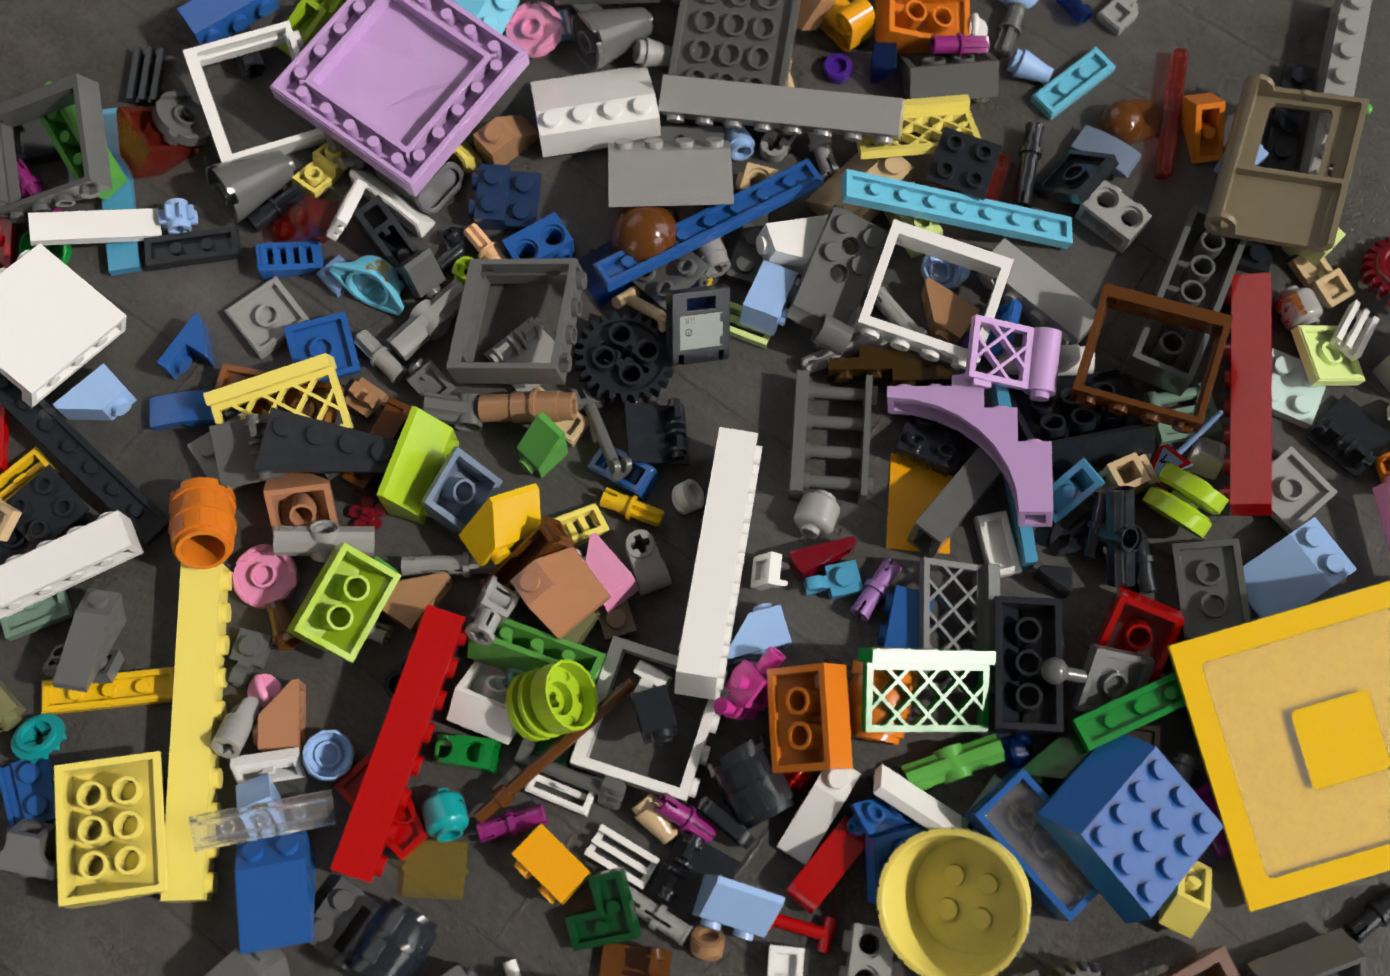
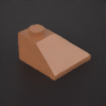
M308 472L285 473L286 476L266 480L263 493L273 535L274 526H310L311 523L318 520H332L339 524L328 479Z
M574 547L535 559L510 580L526 605L558 639L563 638L611 598L610 594Z

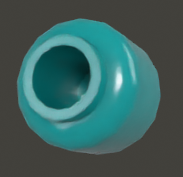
M448 788L434 790L430 793V797L421 805L426 833L430 837L436 838L439 842H450L460 838L464 834L463 831L469 825L466 804L463 796L458 792L450 791Z

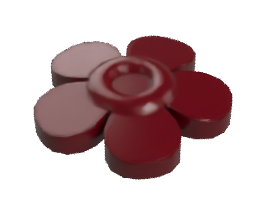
M365 496L361 499L360 503L363 508L359 505L351 506L349 515L351 518L356 519L353 524L354 526H374L375 531L383 526V522L379 517L385 516L387 512L382 503L375 504L371 496Z

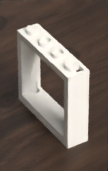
M289 21L183 50L221 162L281 151L286 155L327 142L324 132L316 127L315 130L232 154L202 66L283 43L287 44L293 61L300 53L299 49L303 48L304 45L299 31H293Z
M894 219L855 331L868 336V340L878 341L880 339L891 343L890 345L897 350L908 351L910 349L921 353V357L934 362L942 360L951 363V367L959 370V368L966 370L968 349L870 316L894 246L896 244L996 278L984 314L985 317L995 318L1014 259ZM981 325L980 336L986 343L991 329L988 326ZM982 355L977 358L976 367L980 363Z
M613 636L596 685L598 704L612 692L625 653L674 669L677 667L678 656ZM728 672L725 673L724 685L727 683L726 679ZM723 685V690L716 689L714 700L708 699L680 788L590 759L589 757L602 719L577 740L570 760L571 767L603 778L609 775L623 781L628 786L649 793L653 792L658 796L666 792L686 805L688 797L695 798L701 779L695 777L699 764L705 766L708 760L711 746L706 745L709 732L716 734L721 719V714H717L714 711V702L719 697L727 698L729 690Z

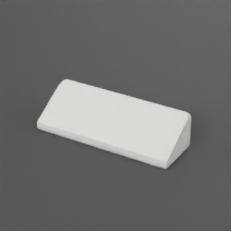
M354 169L349 172L352 184L358 178L367 183L362 195L369 200L379 195L397 221L419 238H422L435 225L434 220L425 213L418 211L413 204L372 173Z

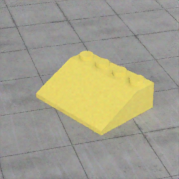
M156 751L55 765L58 906L74 909L168 891L161 752Z

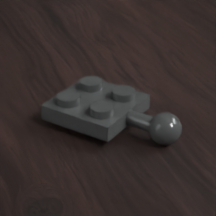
M1091 643L1083 670L1067 667V664L1062 659L1052 657L1043 662L1041 675L1046 682L1054 685L1060 684L1065 680L1078 682L1071 706L1077 711L1088 713L1146 686L1156 660L1149 655Z

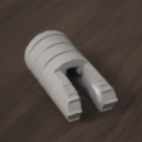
M248 696L244 698L241 704L235 705L225 715L211 741V748L215 753L225 758H236L239 756L253 729V722L260 709L257 697Z

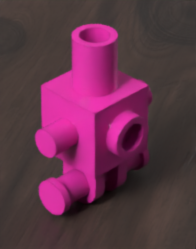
M769 646L758 663L743 659L734 668L731 677L724 685L730 691V694L727 698L719 697L715 700L713 705L714 711L731 719L754 720L758 715V710L764 711L768 705L766 669L779 668L786 659L785 655L778 649Z

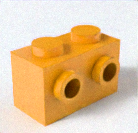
M542 824L512 853L518 860L513 866L527 880L533 875L542 884L538 891L551 904L558 900L564 905L591 875V872Z

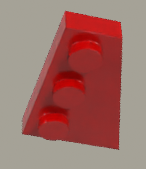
M374 749L333 786L352 807ZM410 797L406 810L399 808L395 822L400 823V827L394 843L387 842L390 849L402 861H405L429 838L412 797Z

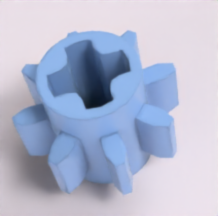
M169 199L164 204V210L157 211L159 224L162 225L163 230H168L170 235L191 232V225H198L197 211L194 210L193 204L188 205V201L185 199Z

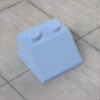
M704 874L692 915L702 918L700 925L720 931L721 925L734 928L733 936L753 941L754 935L765 938L786 897L722 876Z

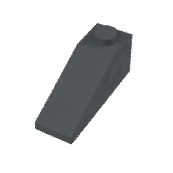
M88 589L74 613L52 682L53 687L81 692L88 691L126 623L121 593Z

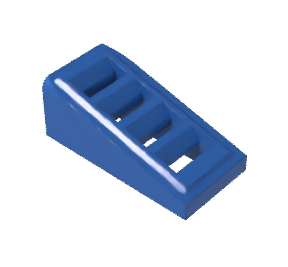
M320 241L277 242L255 245L258 270L264 281L270 280L274 276L279 279L315 273L324 267L322 244ZM312 251L313 263H308L306 252ZM294 254H299L300 263H295ZM281 256H286L287 264H282ZM273 258L274 264H269L268 259Z
M614 447L619 461L622 458L628 457L626 452ZM599 448L587 466L593 473L631 496H638V499L643 502L647 500L660 480V475L655 467L647 463L632 462V468L635 471L628 481L625 480L628 476L627 474L623 479L615 481L609 467L606 470L602 468L606 460L601 448Z

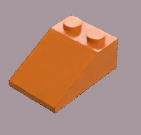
M875 0V48L900 54L930 53L929 41L931 35H956L958 32L963 33V35H970V0Z

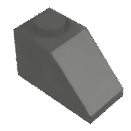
M430 248L418 250L394 267L416 298L423 296L426 299L431 298L442 290L439 284L446 280Z

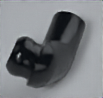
M456 227L446 229L443 234L446 240V252L437 259V263L443 273L450 269L459 258L464 257L465 238Z

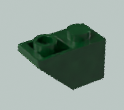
M1058 737L1022 768L1040 787L1047 786V782L1060 783L1061 785L1090 751L1086 753L1079 739Z

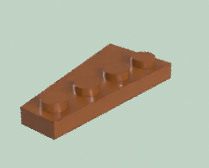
M223 363L215 389L268 371ZM317 381L312 393L327 399L332 389L331 383ZM309 383L301 385L300 387L306 389ZM296 388L289 389L281 402L296 409L304 392ZM279 393L271 395L270 397L276 399ZM309 396L301 413L316 419L324 402ZM334 396L332 403L337 405L336 398ZM266 398L256 401L251 412L259 415L268 414L273 402ZM248 403L241 405L240 407L246 409ZM281 406L278 407L280 410L291 412ZM329 406L322 421L335 424L338 410Z

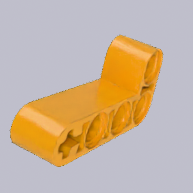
M834 0L836 2L819 25L844 52L851 51L872 34L875 12L868 0H854L851 3L848 0Z

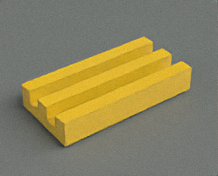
M34 447L0 474V489L15 478L13 483L0 492V499L6 502L49 464L57 473L59 471L39 448ZM39 459V462L35 464L32 468H30L27 472L21 473L33 462Z

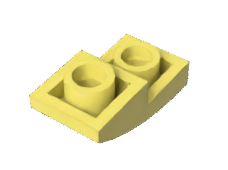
M325 142L312 153L313 161L292 177V185H299L305 195L316 201L346 171V169L342 170L338 163L339 158L346 156L344 151L332 153L328 142Z

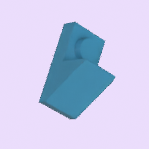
M1085 458L1081 459L1053 483V521L1055 524L1082 502L1089 499L1094 492L1105 484V481Z

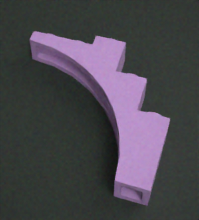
M965 373L952 375V386H943L941 384H931L928 386H911L908 384L887 386L888 413L914 415L937 421L959 431L984 450L996 463L1008 483L1015 502L1018 527H1052V442L1039 439L1018 441L1017 407L998 405L992 408H984V388L972 386L971 379L965 378Z

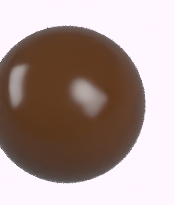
M663 206L625 207L617 214L611 226L610 242L613 252L616 253L622 250L625 252V256H632L634 261L644 262L674 247L677 241L676 232L678 230L676 228V221L672 214Z

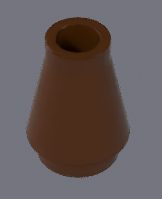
M276 600L268 604L266 611L269 617L273 644L278 646L281 651H288L303 643L301 639L286 632L294 616L287 608L285 601Z

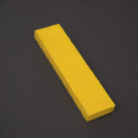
M174 667L119 672L113 683H92L87 692L55 688L52 683L53 679L43 680L41 714L55 715L172 702Z

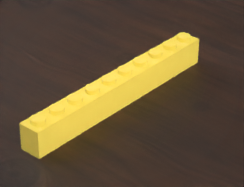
M181 562L165 815L168 891L161 892L160 901L168 903L212 902V893H216L218 888L217 872H214V858L219 856L220 841L215 835L216 823L220 822L222 814L221 804L217 802L218 789H221L223 785L222 768H219L220 755L211 748V741L221 721L227 714L226 702L222 701L223 688H226L228 685V670L224 668L225 655H228L230 651V639L226 635V623H230L232 616L231 605L227 603L228 591H231L233 588L232 572L223 563L210 569H194L185 566Z

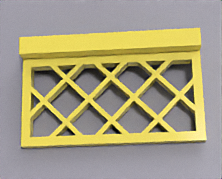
M968 94L904 99L905 112L900 141L909 143L907 145L898 144L899 141H892V145H881L874 143V139L862 138V141L856 142L862 160L934 154L939 142H930L928 140L932 138L939 141L942 135L940 131L944 129V126L981 138L970 112V98ZM914 131L916 133L921 134V136L917 137L912 135L911 133ZM871 143H872V144H875V145H877V146H880V147L866 148V147H867L868 145H870Z
M327 353L203 393L206 405L211 407L216 425L225 423L222 411L232 408L243 412L240 420L245 419L247 415L254 414L251 411L256 401L262 398L273 402L272 408L278 409L281 406L295 414L309 417L301 413L309 396H312L324 402L316 418L317 420L322 421L329 406L340 411L343 424H340V426L354 428L337 377V366L334 357ZM329 377L332 386L327 399L312 393L317 380ZM309 383L306 389L300 387L301 385ZM292 388L304 392L296 409L281 402L287 390ZM279 393L276 399L270 397L271 395ZM334 396L336 398L337 405L332 403ZM248 403L246 409L240 407L241 405Z

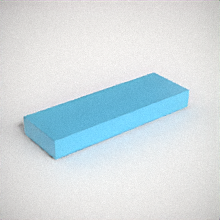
M1095 47L1033 94L1030 101L1051 121L1113 73L1116 66Z

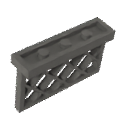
M928 557L920 559L919 648L934 649L930 644V634L936 630L946 642L941 649H961L956 641L966 634L972 641V649L994 651V596H1000V564L987 563L977 565ZM930 567L938 568L946 577V580L939 587L930 579ZM961 572L972 573V587L968 591L956 578ZM949 583L961 596L953 605L941 592ZM935 597L946 610L938 620L930 611V602ZM964 601L972 609V619L968 623L965 622L956 610ZM949 616L961 628L953 637L941 625ZM990 665L989 698L994 697V665ZM923 670V672L927 675L929 670ZM944 670L942 671L946 677L940 683H934L941 692L948 685L947 683L952 681ZM970 671L972 674V687H966L971 692L978 685V671ZM926 686V687L923 689V690L931 691L928 686ZM958 686L951 692L965 695Z

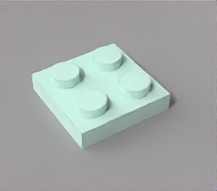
M1272 348V415L1308 429L1313 424L1326 386H1310L1302 361Z

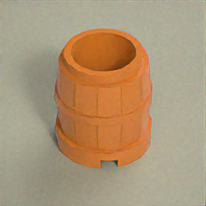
M195 477L181 482L180 488L175 492L172 490L170 493L169 514L171 517L169 519L168 533L174 555L185 566L194 569L214 568L224 563L232 554L237 530V521L235 519L236 497L232 488L228 485L227 488L219 485V480L212 477Z
M854 660L850 673L853 678L848 693L851 737L880 744L899 746V741L904 739L905 732L861 731L863 662ZM873 670V685L880 692L891 679L883 670ZM892 670V671H893V672L895 673V675H896L900 670ZM910 670L901 679V682L910 692L917 686L918 675L915 671ZM895 686L885 696V699L896 709L906 696ZM881 703L872 710V724H881L890 715ZM911 703L900 714L907 724L912 713ZM894 720L892 724H899V723H898L896 720Z

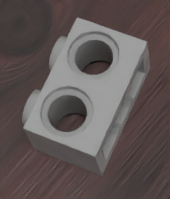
M1106 180L1099 185L1087 201L1080 205L1075 215L1077 220L1121 253L1138 237L1152 217L1143 205L1132 201L1123 194L1118 186L1110 184ZM1098 203H1103V204H1105L1108 208H1104V207L1100 206ZM1122 221H1127L1132 226H1127Z
M853 923L850 930L844 931L842 951L848 952L846 966L840 965L838 976H855L859 970H866L871 976H891L894 951L887 942L888 938L884 936L881 927ZM864 934H869L876 940L877 947L871 955L863 953L859 947V940Z

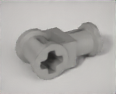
M492 575L478 596V603L473 612L477 613V616L473 623L468 624L465 630L468 637L481 645L493 644L495 639L494 632L497 626H500L508 618L520 598L519 593L497 582V577Z

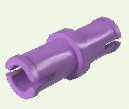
M885 557L873 577L866 580L863 585V592L850 608V612L858 618L861 614L860 620L868 621L879 601L885 600L886 594H889L887 589L902 569L896 561H893L892 565H890L891 559Z

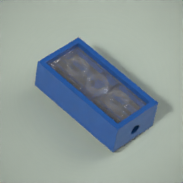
M1023 768L1011 770L964 816L980 834L999 842L1011 852L1023 868L1030 890L1057 920L1071 922L1099 892L1034 816L1050 797Z

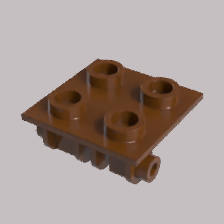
M615 943L603 945L599 976H670L673 951Z

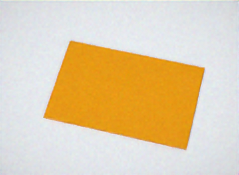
M891 453L886 549L921 552L909 543L907 538L915 522L951 481L953 476L947 474L944 477L942 474L931 471L934 465L932 463L929 470H926L928 462L922 460L919 467L916 466L919 458H916L913 464L903 459L900 460L899 455ZM950 538L938 553L950 554Z

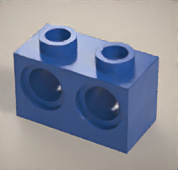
M556 212L502 240L504 252L508 259H521L525 254L534 255L531 259L571 258L572 255L576 254L574 240ZM553 239L560 241L556 245L547 244L550 240Z

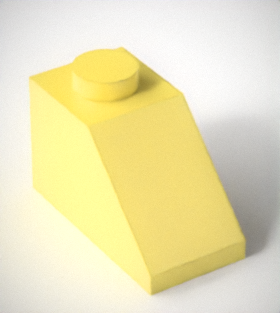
M1199 861L1195 862L1160 907L1159 924L1172 932L1180 933L1190 939L1192 938L1211 909L1212 867Z

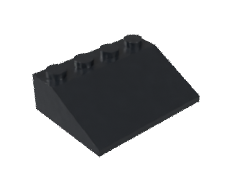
M1122 364L1095 369L1093 374H1087L1084 386L1143 401L1128 374L1122 372ZM1076 375L1058 376L1056 395L1049 397V400L1045 402L1033 401L1029 399L1030 395L1025 394L1024 391L1008 388L1011 406L1017 407L1018 441H1027L1029 439L1051 441L1052 473L1069 470L1083 458L1090 465L1115 461L1134 452L1138 456L1153 453L1157 425L1146 424L1140 421V417L1130 414L1126 416L1114 415L1108 412V408L1097 405L1085 407L1076 403V399L1070 398Z

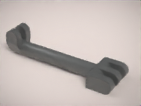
M587 387L579 388V394L577 389H569L568 392H575L577 396L578 411L585 410L613 479L615 481L623 479L630 473L632 461L630 457L622 458L619 461L598 411V408L603 407L606 401L604 396L597 400L598 390L595 389L587 392Z
M524 738L516 754L515 761L526 766L538 757V755H535L537 742ZM552 762L542 771L545 774L599 795L598 804L613 810H618L622 805L626 784L621 780L606 775L602 782L555 762Z

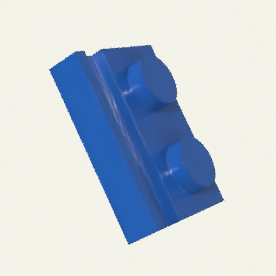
M50 755L48 760L39 758L35 764L28 760L23 762L19 760L11 763L9 766L0 767V788L10 829L23 818L45 823L56 821L55 782Z

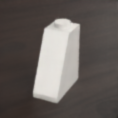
M828 215L766 223L756 238L758 253L762 255L765 261L803 275ZM834 266L831 268V278L835 282H841L844 278L843 271L839 267Z

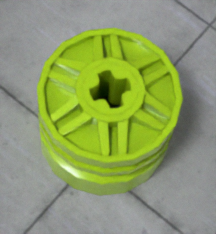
M569 659L559 660L542 668H535L517 675L512 679L507 689L505 703L508 717L514 729L523 738L532 742H538L559 737L562 734L580 731L589 726L597 713L598 696L596 686L589 672L581 664Z

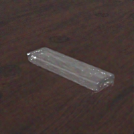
M331 789L189 816V826L195 852L337 824Z

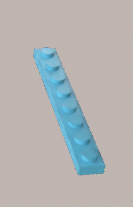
M846 169L842 175L843 203L1068 249L1073 244L1072 217L990 199H984L983 201L962 193Z

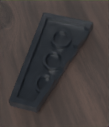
M271 407L254 472L385 474L398 441Z

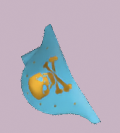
M367 255L353 262L334 263L330 268L329 272L344 288L364 304L400 316L404 305L399 295L405 285L399 280L393 266L381 257Z

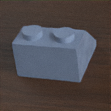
M454 446L421 503L428 516L449 531L460 534L487 499L495 496L503 481L458 446Z

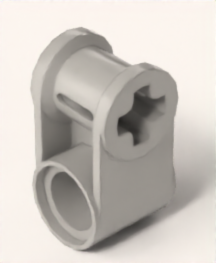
M642 529L631 532L626 539V554L640 595L643 596L672 585L665 562L660 556L651 533ZM640 541L642 545H646L644 553H640L638 549H635V542Z

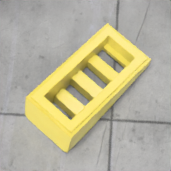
M596 502L554 518L559 520L576 543L573 546L574 548L589 542L590 535L594 532L601 536L610 530ZM588 515L595 527L591 530L584 518ZM575 521H577L582 531L580 534H578L573 524Z

